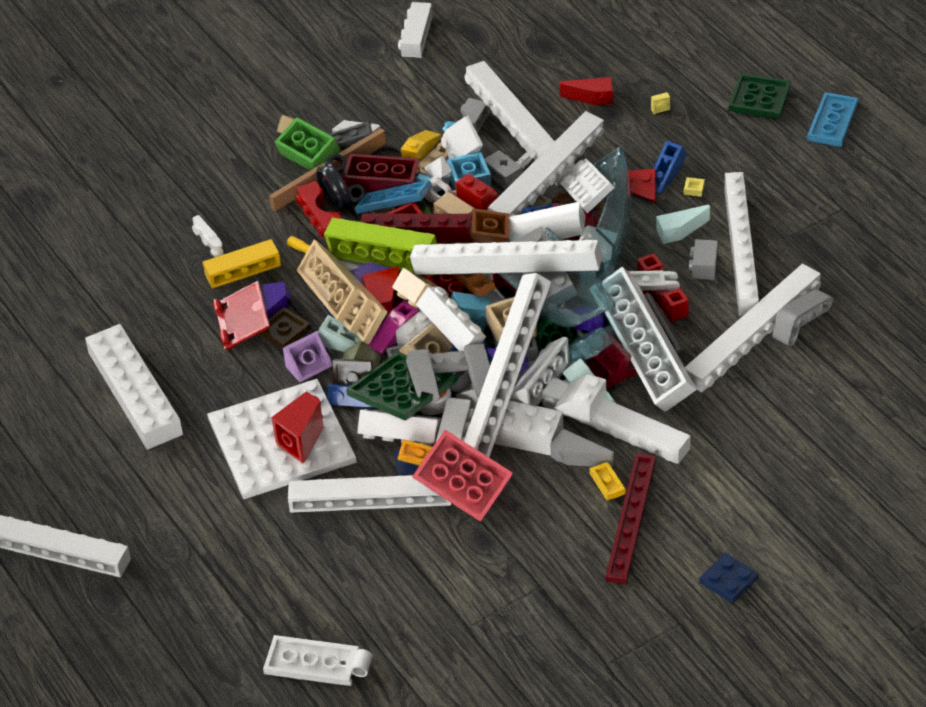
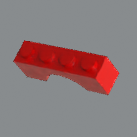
M316 181L297 187L295 199L298 206H302L305 216H309L311 225L317 228L320 238L323 237L326 241L324 236L325 228L328 227L331 219L342 218L338 212H325L320 209L324 205L323 190Z
M655 253L638 259V271L663 270L664 272L663 264ZM680 288L672 291H667L666 289L650 290V293L671 322L689 316V300Z

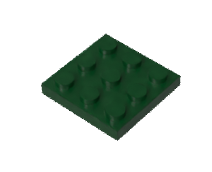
M740 73L728 105V111L780 119L791 87V81Z

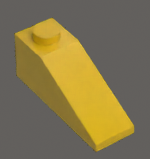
M425 130L408 138L401 148V156L419 158L420 162L432 151L440 140L441 134Z

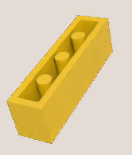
M272 239L203 261L205 276L211 288L281 266L279 252Z

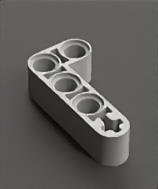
M814 289L784 306L777 315L772 337L789 347L792 346L797 340L800 327L827 312L833 303V297Z

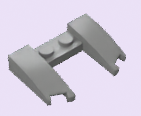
M484 344L465 345L464 351L428 354L427 349L408 351L406 359L417 397H421L422 391L433 394L432 401L436 402L439 401V393L434 373L468 370L476 396L479 397L490 368Z

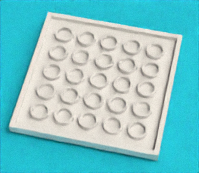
M318 379L207 414L243 499L287 486L289 481L305 480L357 463L355 454ZM307 391L311 395L317 396L321 401L324 428L308 458L302 464L276 444L271 417Z

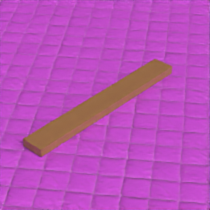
M380 128L339 154L344 156L346 164L349 154L369 155L386 145L385 131ZM332 161L335 167H341L339 161ZM324 163L269 195L271 209L277 211L295 200L297 195L296 188L313 181L320 185L316 176V170L318 167H322Z

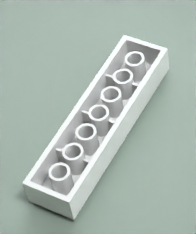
M621 267L592 288L623 347L632 356L630 360L656 406L666 412L697 390L630 272Z
M118 324L86 337L89 355L146 449L148 450L183 435L178 415L122 326Z

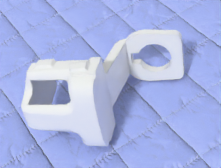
M450 173L441 179L438 176L430 179L432 187L425 195V199L429 202L434 203L443 196L437 194L442 189L445 191L444 195L450 192L457 197L456 190L451 191L449 187Z

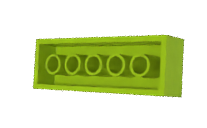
M338 218L331 219L324 233L329 252L338 260L360 264L371 262L389 268L399 267L400 271L405 268L414 272L410 259L414 245L437 244L435 235L430 233Z

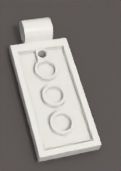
M274 635L263 671L266 675L351 686V675L358 677L367 676L373 655L367 650L360 649L359 646Z

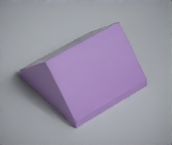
M317 331L283 348L286 368L299 382L333 366Z

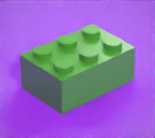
M296 118L275 141L281 155L308 170L314 169L324 163L327 158L341 151L334 137L299 118Z

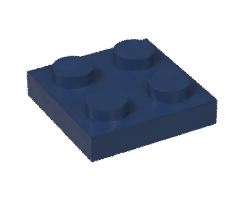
M725 552L699 577V583L733 604L759 578V573Z

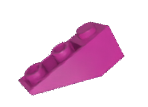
M404 300L390 312L376 331L370 344L367 345L380 355L385 353L386 348H391L397 343L396 330L417 314L419 309Z

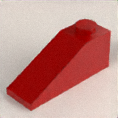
M611 77L559 81L560 97L593 105L613 104Z

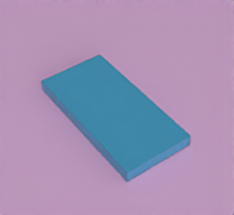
M825 92L807 135V141L842 147L858 106L859 98Z
M430 180L366 193L356 205L355 211L358 214L422 201L431 189L432 183Z

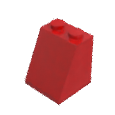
M469 173L456 181L457 198L475 209L488 210V207L499 197L493 188Z
M399 267L362 275L363 285L387 311L382 323L401 302V297L397 295L398 291L392 288L400 274Z
M307 391L271 417L276 444L302 464L308 458L324 428L321 401L317 396H313Z

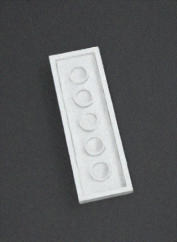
M586 158L577 162L575 168L571 172H567L562 177V181L559 182L577 202H580L582 208L587 213L615 188Z

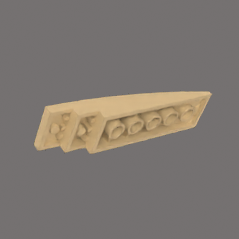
M314 239L297 272L336 320L343 322L349 331L356 333L364 343L370 344L387 314L386 309L337 258Z

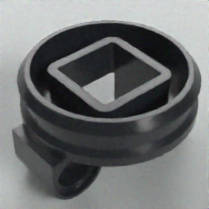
M334 154L327 158L323 166L318 167L316 170V176L324 194L337 209L356 205L365 194L364 188L359 184H354L347 188L339 174L346 164V160L341 154ZM332 161H339L341 167H335ZM351 191H357L360 197H353Z

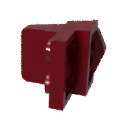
M604 334L599 349L591 352L587 362V367L594 376L606 379V389H609L638 374L630 360L632 356L611 334Z

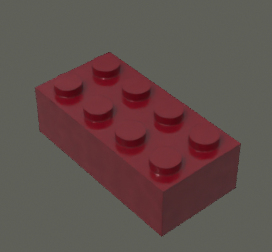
M349 154L342 178L347 188L354 184H359L364 188L366 194L417 183L416 177L421 174L419 158ZM351 191V194H359L357 191Z

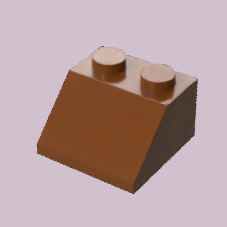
M472 208L471 236L478 243L508 242L509 213Z

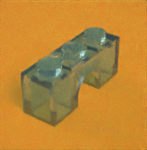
M602 327L593 330L586 336L581 335L568 343L569 366L580 358L585 360L597 355L612 344Z

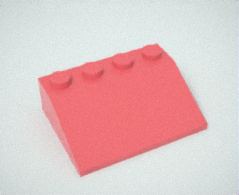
M444 430L412 478L481 522L510 481L513 473L449 431Z

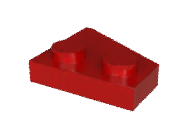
M645 169L620 172V190L656 203V170Z

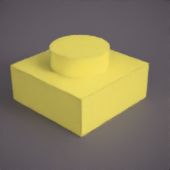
M667 92L651 96V111L653 114L670 110V96Z
M687 177L684 195L702 197L705 179Z

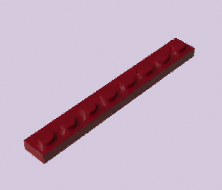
M639 453L635 455L605 576L606 582L625 585L627 583L655 467L656 456Z

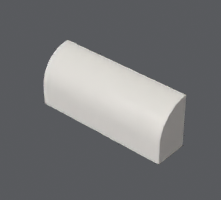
M580 202L509 217L510 242L541 226L549 241L583 235L585 213Z

